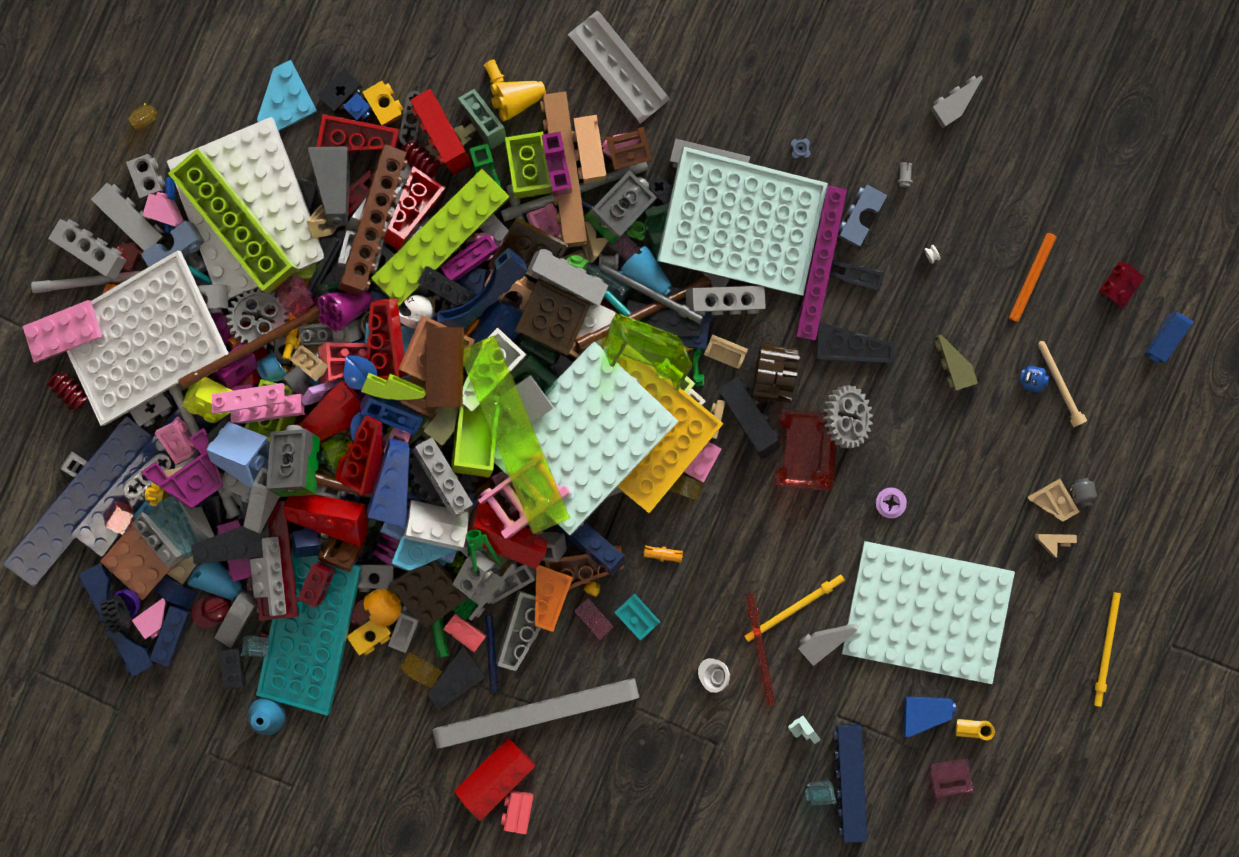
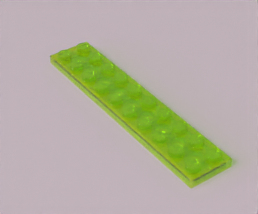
M491 336L464 348L463 364L533 534L571 519L496 336Z

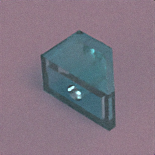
M829 779L806 784L807 789L804 790L806 800L810 801L812 806L836 804L833 785Z

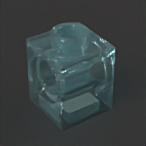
M258 636L243 637L241 656L267 657L269 638Z

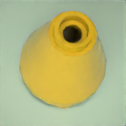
M541 81L498 82L491 85V91L494 95V98H491L494 109L498 108L499 117L502 122L518 115L541 100L543 95L546 94L545 87Z

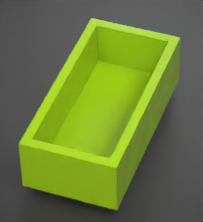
M489 395L473 412L464 404L463 407H458L451 469L454 473L490 477L493 472L500 396Z

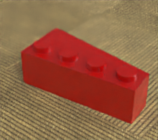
M431 89L411 99L410 101L413 104L411 110L416 118L420 117L422 122L419 125L423 132H428L431 138L428 141L433 149L437 148L439 154L436 156L442 165L446 164L453 175L473 164L471 159L465 152L462 143L455 134L449 120H447Z
M322 114L316 147H347L348 152L380 151L385 144L398 148L400 130Z
M413 166L383 240L399 251L439 202L445 187Z
M320 495L289 496L283 506L287 521L359 547L362 546L369 531L365 504Z
M478 501L470 513L467 533L471 530L481 531L482 535L486 534L487 540L495 553L536 569L546 555L548 541L526 527L509 539H505L501 534L504 530V524L493 508L487 503L482 504ZM483 543L482 548H485V549L488 550V548L486 547V545Z

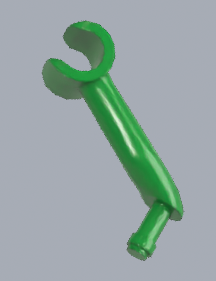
M695 349L692 359L693 382L695 386L704 385V374H699L698 361L702 350Z

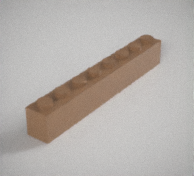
M566 92L544 94V101H540L542 113L546 112V119L543 120L544 131H548L549 134L561 131L572 186V193L554 196V204L559 205V212L556 213L557 224H561L562 231H558L559 239L567 243L568 248L587 245L567 94Z

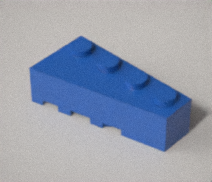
M389 438L367 508L368 518L406 527L409 445L407 442Z

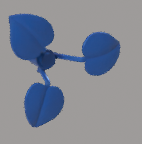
M350 355L345 357L343 374L344 380L349 387L358 390L362 389L368 373L377 376L376 367L369 360L360 356ZM358 412L351 421L350 432L353 441L356 437L355 433L365 417L361 412Z

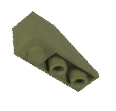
M942 335L936 336L937 340L934 342L937 351H941L943 357L940 361L943 370H947L949 377H946L949 388H953V391L978 384L973 366Z
M438 407L434 412L436 415L432 421L428 419L423 425L422 437L426 440L433 437L441 450L454 432L458 407Z

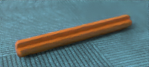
M1047 233L1009 315V319L1018 322L1056 240L1054 234Z

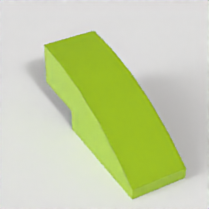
M368 373L361 392L385 399L412 400L424 398L426 389L392 374H389L388 379L385 380Z

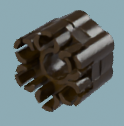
M764 343L760 344L752 389L753 397L787 403L792 402L791 398L793 397L796 379L794 378L797 377L796 371L799 364L796 362L799 361L800 357L799 349Z

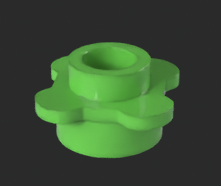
M634 221L626 234L641 241L645 238L643 234L646 231V227L642 222Z

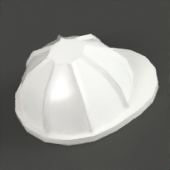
M706 659L698 668L699 679L706 690L718 693L729 684L731 674L723 662L716 659Z

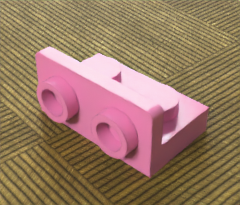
M179 416L172 423L155 432V435L175 464L190 458L196 451L189 441L192 435L186 423Z
M708 442L684 472L704 482L721 448Z

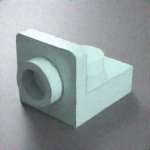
M804 716L796 719L788 726L796 738L802 734L806 740L811 739L814 744L821 740Z

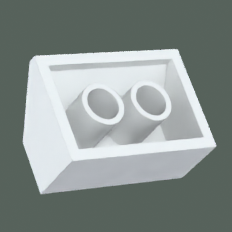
M411 500L403 539L461 551L464 548L468 529V512H464L453 519L445 507Z

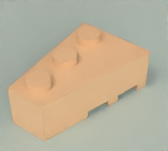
M597 115L574 118L575 131H572L573 143L577 142L578 144L575 155L576 161L581 162V167L578 168L579 179H583L584 184L607 181Z

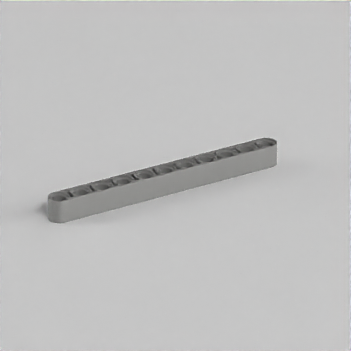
M635 678L437 727L432 729L436 748L438 749L639 698Z

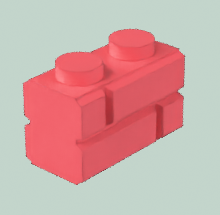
M456 613L444 628L446 632L452 634L454 638L473 652L476 651L487 636Z
M511 790L510 795H506L504 806H508L507 814L503 813L501 825H505V831L527 834L534 794Z

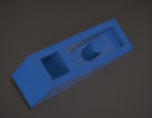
M365 394L360 404L362 415H369L377 421L416 435L423 421L422 416L394 399H385Z

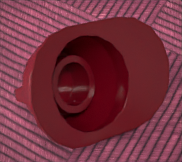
M211 593L194 604L191 612L192 619L201 628L214 627L224 621L235 600H229Z

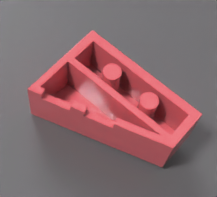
M326 342L318 347V358L328 365L324 375L320 377V384L344 378L345 357L352 355L366 358L368 346L365 343Z

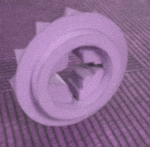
M886 488L879 492L876 498V508L884 517L896 518L906 509V497L899 489ZM893 494V501L899 505H893L889 511V505L883 502V500H890Z

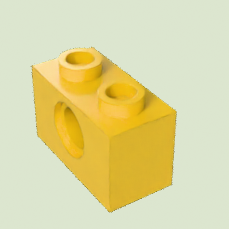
M380 81L363 91L365 98L382 126L386 127L403 117L401 111L404 109L399 100L394 101L391 95L394 92L389 83L385 85L383 81ZM382 99H389L388 107H380Z
M369 620L350 633L347 638L359 656L362 653L368 655L375 650L373 647L375 644L380 642L382 645L391 639L389 635L392 633V630L389 626L381 628ZM367 631L375 633L376 638L374 641H369L366 638Z

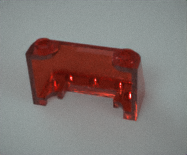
M782 409L779 421L782 427L787 429L784 467L779 468L775 473L776 486L814 490L832 489L837 445H835L836 440L831 441L832 434H827L829 427L824 426L827 420H824L823 417L827 416V413Z

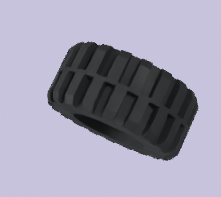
M454 434L441 448V452L452 455ZM422 437L414 443L409 452L408 486H411V492L414 496L418 495L420 497L419 500L423 503L427 501L432 505L446 507L413 453L415 446L426 441ZM460 473L458 480L467 495L471 494L474 490L479 476Z

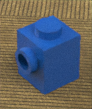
M357 93L343 106L352 117L360 122L365 121L373 110Z

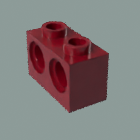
M321 562L312 564L297 600L314 608L322 605L336 569Z

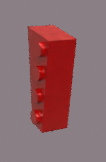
M397 298L373 301L370 303L369 336L367 338L366 346L368 347L365 359L374 364L378 377L387 380L389 374L403 378L407 376V373L398 370L405 354Z

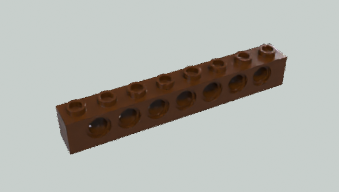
M385 144L380 152L340 280L339 290L359 297L364 291H368L371 282L368 280L369 273L373 274L376 266L373 260L380 253L381 245L378 244L380 239L384 238L387 228H384L385 221L389 222L392 214L389 208L391 204L394 205L397 194L394 192L396 187L399 188L402 181L400 172L401 170L404 171L408 160L405 159L407 152ZM386 167L393 168L394 172L388 171ZM381 184H386L389 189H384ZM376 201H381L384 206L377 205ZM370 218L377 219L378 224L373 223ZM365 235L371 236L373 241L367 240ZM360 252L365 253L368 258H362ZM354 270L361 271L362 276L356 275Z

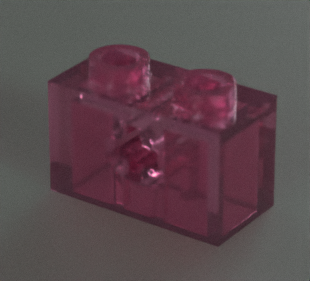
M292 274L274 291L285 310L294 317L299 318L314 302L310 297L312 295L311 292L304 286V280L300 276Z

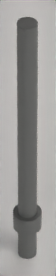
M603 263L601 264L600 271L677 311L678 315L684 318L688 317L699 324L702 322L703 317L691 311L690 307L682 306Z

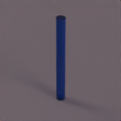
M485 615L491 692H498L493 615Z

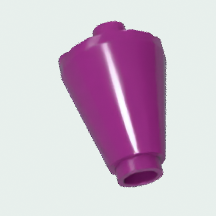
M364 291L360 297L348 292L328 293L318 298L319 320L334 332L343 330L370 307V303L373 302L370 292Z

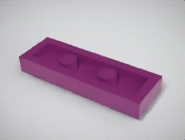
M487 233L444 263L440 268L447 278L455 282L494 255L498 247Z

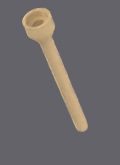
M1040 341L1038 347L1071 413L1070 417L1072 420L1070 422L1073 427H1076L1086 422L1087 419L1081 411H1078L1046 343Z

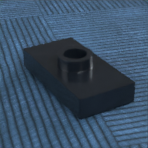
M220 495L209 496L202 501L203 512L214 535H217V526L225 524L223 500Z

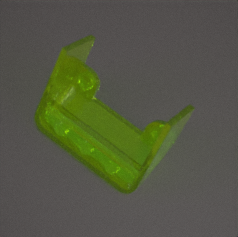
M615 314L612 318L604 348L609 365L614 367L617 360H621L623 356L653 366L657 376L662 379H670L674 389L679 390L693 366L682 340L670 332L621 314Z

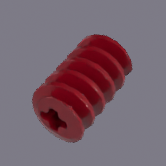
M417 140L412 143H406L400 150L407 152L405 159L408 160V165L411 168L414 166L430 178H433L437 174L440 161H434L435 156H429L430 152L428 150L424 151L425 147L423 145L419 146Z
M59 371L47 382L46 386L48 388L53 387L52 393L58 392L57 398H63V404L69 403L67 408L69 410L74 409V413L86 403L88 397L87 395L82 396L84 389L77 391L79 384L71 385L74 379L67 380L68 373L61 374V371Z

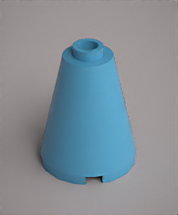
M646 246L640 249L642 253L639 255L635 253L621 268L622 271L619 272L665 297L668 296L672 291L670 289L672 284L649 248Z
M220 561L197 564L187 583L191 587L229 600L237 598L243 592L242 584L239 581L233 582V578L229 576L228 569Z
M263 697L255 700L250 705L247 713L250 727L261 735H272L278 732L284 725L286 718L285 710L280 702Z

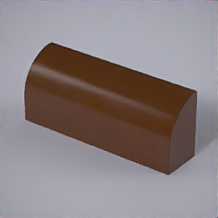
M426 327V407H463L464 328Z

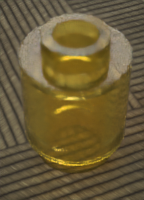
M145 103L131 112L128 119L137 130L157 119L155 115L158 113L152 104L148 106Z

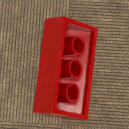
M508 737L454 792L466 808L481 821L535 767V763Z

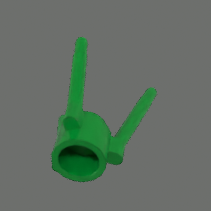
M471 530L466 534L467 555L472 557L474 572H477L475 551L480 550L483 543L497 564H501L497 554L488 542L486 534L482 535L479 530Z

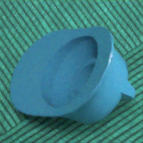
M269 349V354L257 361V371L263 380L270 382L282 381L286 385L282 378L287 373L276 360L272 350Z

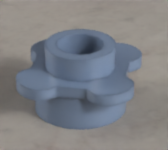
M806 138L803 140H792V157H809L811 154L809 151L810 141Z

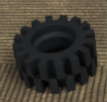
M118 595L102 601L100 606L102 610L101 615L104 617L102 619L106 622V627L109 626V630L112 633L131 627L132 624L130 621L132 618L129 616L130 610L128 611L127 604L125 605V601Z

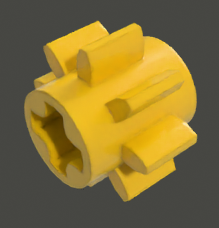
M154 483L145 490V500L150 501L149 506L162 507V503H166L165 501L168 500L169 493Z

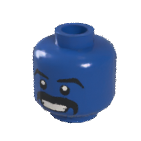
M1028 366L1022 370L1020 384H1022L1023 389L1041 392L1043 387L1047 388L1049 376H1046L1044 368Z

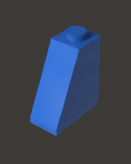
M1179 312L1169 313L1145 352L1149 355L1148 359L1157 364L1159 362H1166L1194 321Z
M904 696L903 735L910 737L951 720L952 714L956 713V703H953L951 698Z

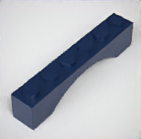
M508 248L494 261L490 280L476 297L459 307L439 311L431 319L447 327H461L466 330L475 318H479L487 307L493 305L498 300V297L508 292L517 280H521L527 272L525 261Z
M99 563L80 573L79 582L83 589H87L89 593L88 599L92 606H96L99 620L101 623L106 624L102 619L104 617L101 615L102 610L100 606L102 601L110 598L112 578L106 567ZM109 626L107 627L106 633L110 640H114L116 644L115 650L119 657H123L125 661L124 667L128 674L135 676L157 664L150 661L152 654L147 646L136 642L123 630L112 633L109 630Z

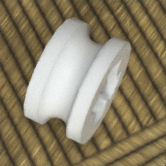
M931 245L930 249H924L931 264L935 260H941L934 245Z

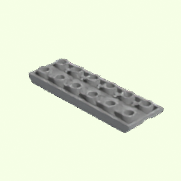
M599 11L593 13L568 34L640 124L670 100Z

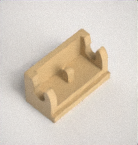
M322 205L306 221L313 238L332 235L339 227L328 226Z
M712 334L704 355L740 369L748 349Z

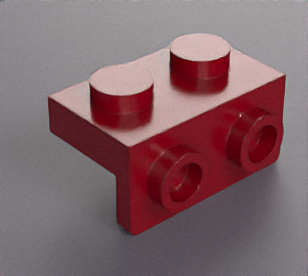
M1119 261L1103 283L1099 293L1108 297L1118 307L1124 308L1145 277L1133 266Z

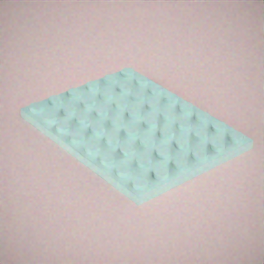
M682 147L657 261L802 296L805 290L828 183Z
M595 341L544 393L554 408L523 430L515 423L514 428L504 435L495 446L494 463L509 477L529 463L528 459L537 453L539 455L545 454L547 458L542 463L558 486H567L572 492L547 510L546 513L570 536L679 422ZM536 467L526 472V475L542 497L547 499L552 495L551 488ZM519 478L514 482L534 500Z
M864 541L847 625L857 623L859 627L853 635L844 641L841 654L992 684L1015 571Z

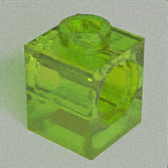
M338 436L321 443L328 465L332 469H337L340 458L345 456L347 452L343 441Z

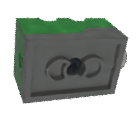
M629 170L584 218L612 244L657 197L649 190V184L645 179L636 177Z
M289 425L285 431L270 432L266 489L280 497L316 495L317 480L315 479V471L318 470L316 455L319 452L320 438L298 425Z

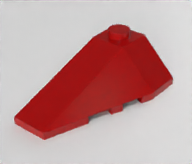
M341 381L298 426L307 429L322 441L350 428L353 417L358 412H361L360 404L362 398L346 382Z

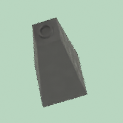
M308 147L312 175L328 226H347L351 177L348 148Z

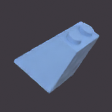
M229 421L207 448L212 463L252 488V484L260 469L268 470L269 442L267 437Z

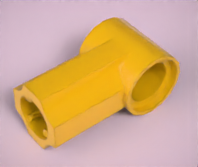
M957 719L956 736L990 740L995 734V729L989 721ZM983 726H989V734H981V728Z

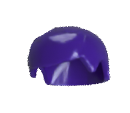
M125 589L116 592L114 596L122 597L125 605L127 604L128 611L130 610L129 616L133 618L140 609L138 595L131 590Z

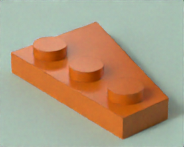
M538 565L536 568L535 626L551 632L554 631L573 579L572 576Z

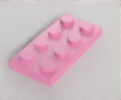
M89 300L23 326L34 363L102 337L92 302Z

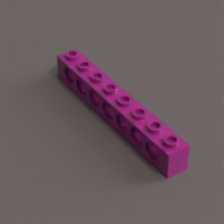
M827 186L795 338L810 341L816 340L847 189Z

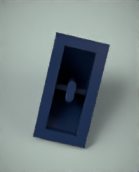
M167 574L155 588V591L167 601L189 609L198 593L188 586L182 585Z

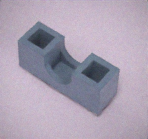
M866 185L864 188L860 187L856 195L858 200L855 205L851 204L847 212L849 217L846 222L842 221L838 237L859 248L869 231L868 228L860 223V213L864 210H869L877 214L887 195L869 185Z
M184 221L171 231L174 238V246L170 251L167 250L165 245L158 243L153 244L141 255L148 267L176 251H181L184 259H186L187 255L199 250L200 245L205 241L195 224Z

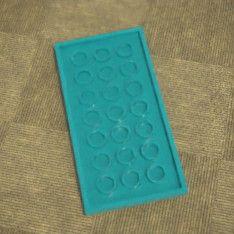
M292 548L298 599L311 565L321 561L318 559L319 554L295 558ZM354 564L350 572L328 565L336 569V572L322 605L314 608L297 600L298 617L272 619L256 696L323 715H330L362 566Z

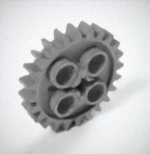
M259 287L257 292L250 289V294L243 291V297L237 295L238 302L231 301L234 308H228L230 315H226L227 320L230 321L227 323L228 328H231L230 334H235L234 338L236 341L241 339L240 342L243 345L290 321V317L286 316L290 312L289 309H285L287 304L282 302V296L276 298L275 291L268 294L262 292ZM250 304L257 305L253 310L247 309ZM269 309L275 310V313L272 315L266 314ZM244 322L251 323V325L246 328L241 326ZM262 327L270 328L268 332H260Z
M856 386L837 387V390L832 391L833 395L828 396L830 401L825 402L828 409H824V412L827 413V416L823 417L824 420H827L824 426L829 427L827 434H832L831 441L836 440L835 445H840L841 448L859 447V444H863L864 439L868 438L866 432H871L868 426L873 424L869 421V418L873 417L872 414H869L872 407L867 406L869 400H864L866 394H861V389H856Z

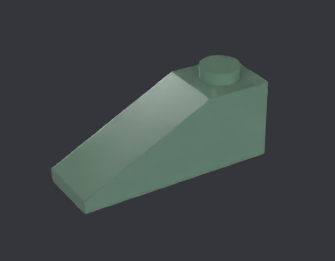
M475 89L458 98L485 143H488L490 149L505 142L506 133L504 126Z

